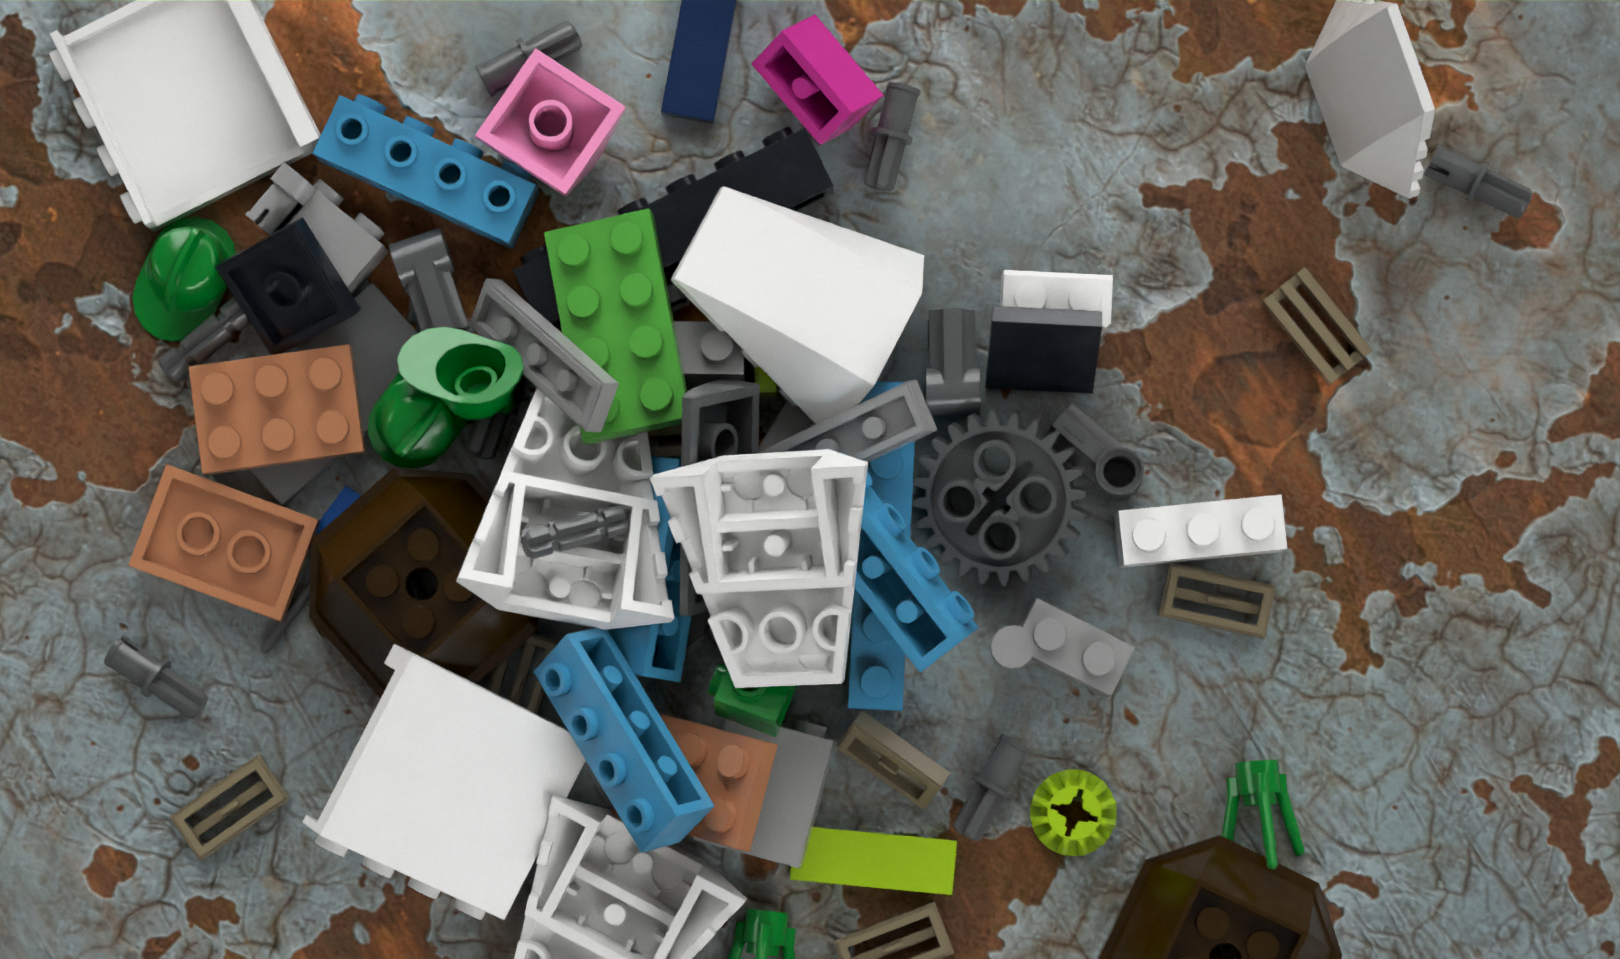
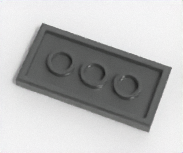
M373 282L354 298L361 308L359 312L353 317L308 339L294 351L347 344L352 346L364 436L368 433V419L376 401L399 372L397 358L401 347L413 335L417 334V331ZM340 457L250 470L282 506H286Z

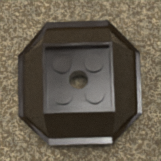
M392 468L311 540L309 618L380 698L395 672L394 669L384 664L394 644L475 684H479L538 631L539 617L498 610L456 582L491 498V494L473 474ZM421 570H431L438 580L437 591L427 600H417L410 590L412 577Z
M1216 835L1143 860L1097 959H1209L1211 950L1221 943L1231 944L1236 951L1237 959H1341L1342 953L1318 882L1279 863L1277 868L1269 869L1266 857L1221 835Z

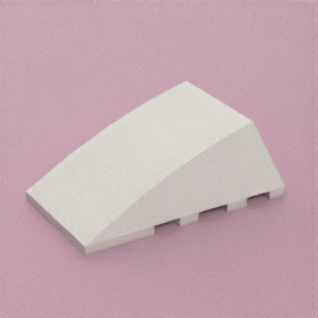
M1336 0L1305 64V68L1340 166L1408 199L1418 196L1420 186L1417 180L1422 179L1424 169L1421 162L1416 161L1427 156L1428 149L1425 140L1429 139L1431 135L1435 107L1397 3L1384 1Z
M721 187L673 274L671 281L720 332L726 331L742 348L741 353L754 367L759 366L780 387L778 390L780 394L793 407L798 406L814 422L812 425L814 426L858 405L874 387L922 295L924 255L745 193Z
M536 388L456 582L498 610L607 630L672 622L674 620L672 600H668L665 577L668 575L665 552H661L658 523L660 522L658 502L654 500L652 483L650 481V477L654 474L648 432L586 445L582 441L580 426L543 392ZM610 505L621 506L624 509L628 530L623 535L609 539L607 537L602 538L601 536V540L561 552L559 550L554 551L553 549L551 555L536 559L527 557L523 551L520 534L526 528L540 524L541 526H547L548 522L588 511L589 513H595L596 509Z
M830 449L724 455L654 474L650 477L656 495L662 496L671 519L668 521V525L675 542H681L692 569L689 576L697 594H702L711 616L708 619V623L735 688L842 684L845 680L868 462Z
M553 795L547 815L549 817L544 838L541 841L536 862L537 868L532 890L526 905L521 937L517 944L514 959H692L713 938L723 924L745 903L747 898L708 862L675 844L641 853L619 815L613 814L612 810Z

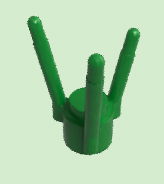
M1256 760L1235 763L1236 777L1226 778L1228 797L1222 836L1233 841L1240 796H1243L1244 807L1259 806L1267 867L1272 870L1277 868L1278 862L1271 805L1277 804L1278 801L1294 853L1297 856H1302L1305 850L1288 795L1286 774L1279 773L1278 760Z
M746 908L745 921H736L734 941L727 959H740L746 942V953L755 954V959H767L768 956L778 957L780 946H782L783 959H795L794 942L796 929L788 928L789 914Z

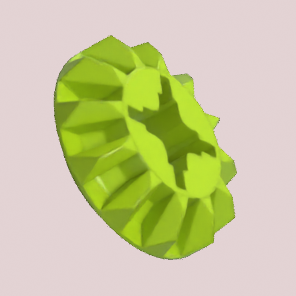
M1068 769L1052 774L1038 786L1031 800L1030 820L1036 836L1046 847L1061 855L1083 856L1095 851L1105 844L1116 826V801L1112 792L1104 781L1084 770ZM1078 789L1083 790L1080 797L1082 799V809L1088 811L1089 815L1095 816L1096 821H1077L1074 829H1071L1069 836H1065L1067 830L1065 826L1066 817L1058 814L1057 810L1050 809L1051 804L1059 806L1061 803L1065 805L1070 804L1073 797L1077 796Z

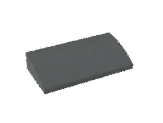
M725 378L697 386L683 395L681 467L724 455L758 453L760 384ZM680 542L679 615L689 617L706 612L708 608L702 594H697L689 576L692 569Z

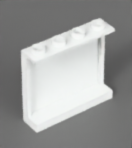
M136 0L65 36L57 30L50 33L57 48L49 53L64 82L72 78L80 94V97L74 99L73 103L83 123L88 129L96 126L104 142L103 145L97 147V151L105 168L111 176L119 173L128 192L120 195L129 216L135 224L143 221L144 225L153 232L276 172L284 162L290 165L312 154L321 136L254 0Z
M394 644L384 664L395 670L321 816L317 820L306 815L303 823L318 834L314 842L332 853L344 857L348 849L353 850L364 856L361 862L362 865L380 875L391 878L396 870L411 877L407 884L409 887L428 897L437 899L442 891L456 898L453 903L455 908L474 918L482 920L487 912L505 920L539 853L549 817L547 815L552 796L556 795L567 798L586 760L567 728Z

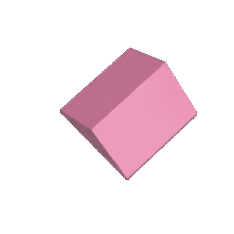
M535 48L477 131L475 138L566 197L597 165L626 110V106Z

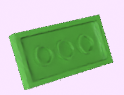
M650 208L544 232L562 334L619 383L602 431L586 432L580 427L582 441L589 445L682 424V397L687 392L654 216Z

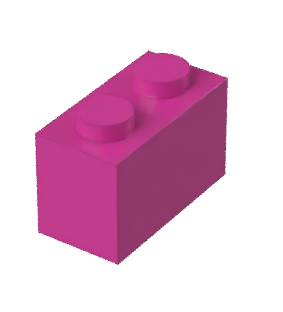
M815 14L782 30L751 63L820 146L853 128L884 96Z

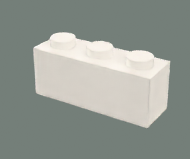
M1282 494L1120 510L1113 515L1119 568L1275 553L1287 549Z

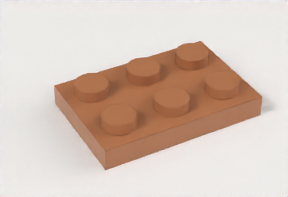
M350 344L188 367L201 469L204 475L366 453L353 349Z
M166 464L128 566L283 622L309 555L311 540L316 536L321 521Z
M659 713L715 805L687 835L750 852L778 744ZM613 806L612 813L618 815L617 811Z

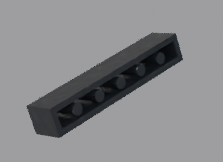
M791 127L776 131L762 140L764 148L746 157L742 150L731 153L713 164L716 169L715 172L699 180L696 179L694 174L684 176L665 187L668 195L651 203H648L645 197L637 199L617 210V214L622 215L650 208L654 216L664 273L667 275L677 269L721 187H727L794 211L801 210L833 194L834 185L805 128L793 133ZM544 245L523 255L520 258L523 265L514 269L513 272L528 303L554 327L558 328L561 326L547 247Z

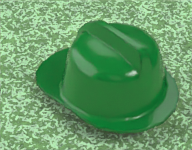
M199 217L184 218L165 227L154 241L136 280L132 298L135 315L145 330L156 338L172 342L181 341L212 314L215 315L227 289V285L215 266L236 253L235 245L225 229L212 220Z
M450 327L430 328L413 335L401 347L397 358L399 374L409 386L422 393L442 399L453 414L466 420H481L497 413H510L513 407L512 394L514 387L520 381L524 370L522 356L513 346Z
M398 372L384 393L376 401L369 415L368 435L373 449L384 461L401 468H419L433 463L444 454L469 420L453 414L442 399L422 393L409 386Z

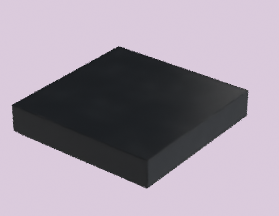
M303 217L231 255L215 266L271 355L281 354L353 317L361 310Z
M992 306L985 388L1093 394L1102 331V312Z

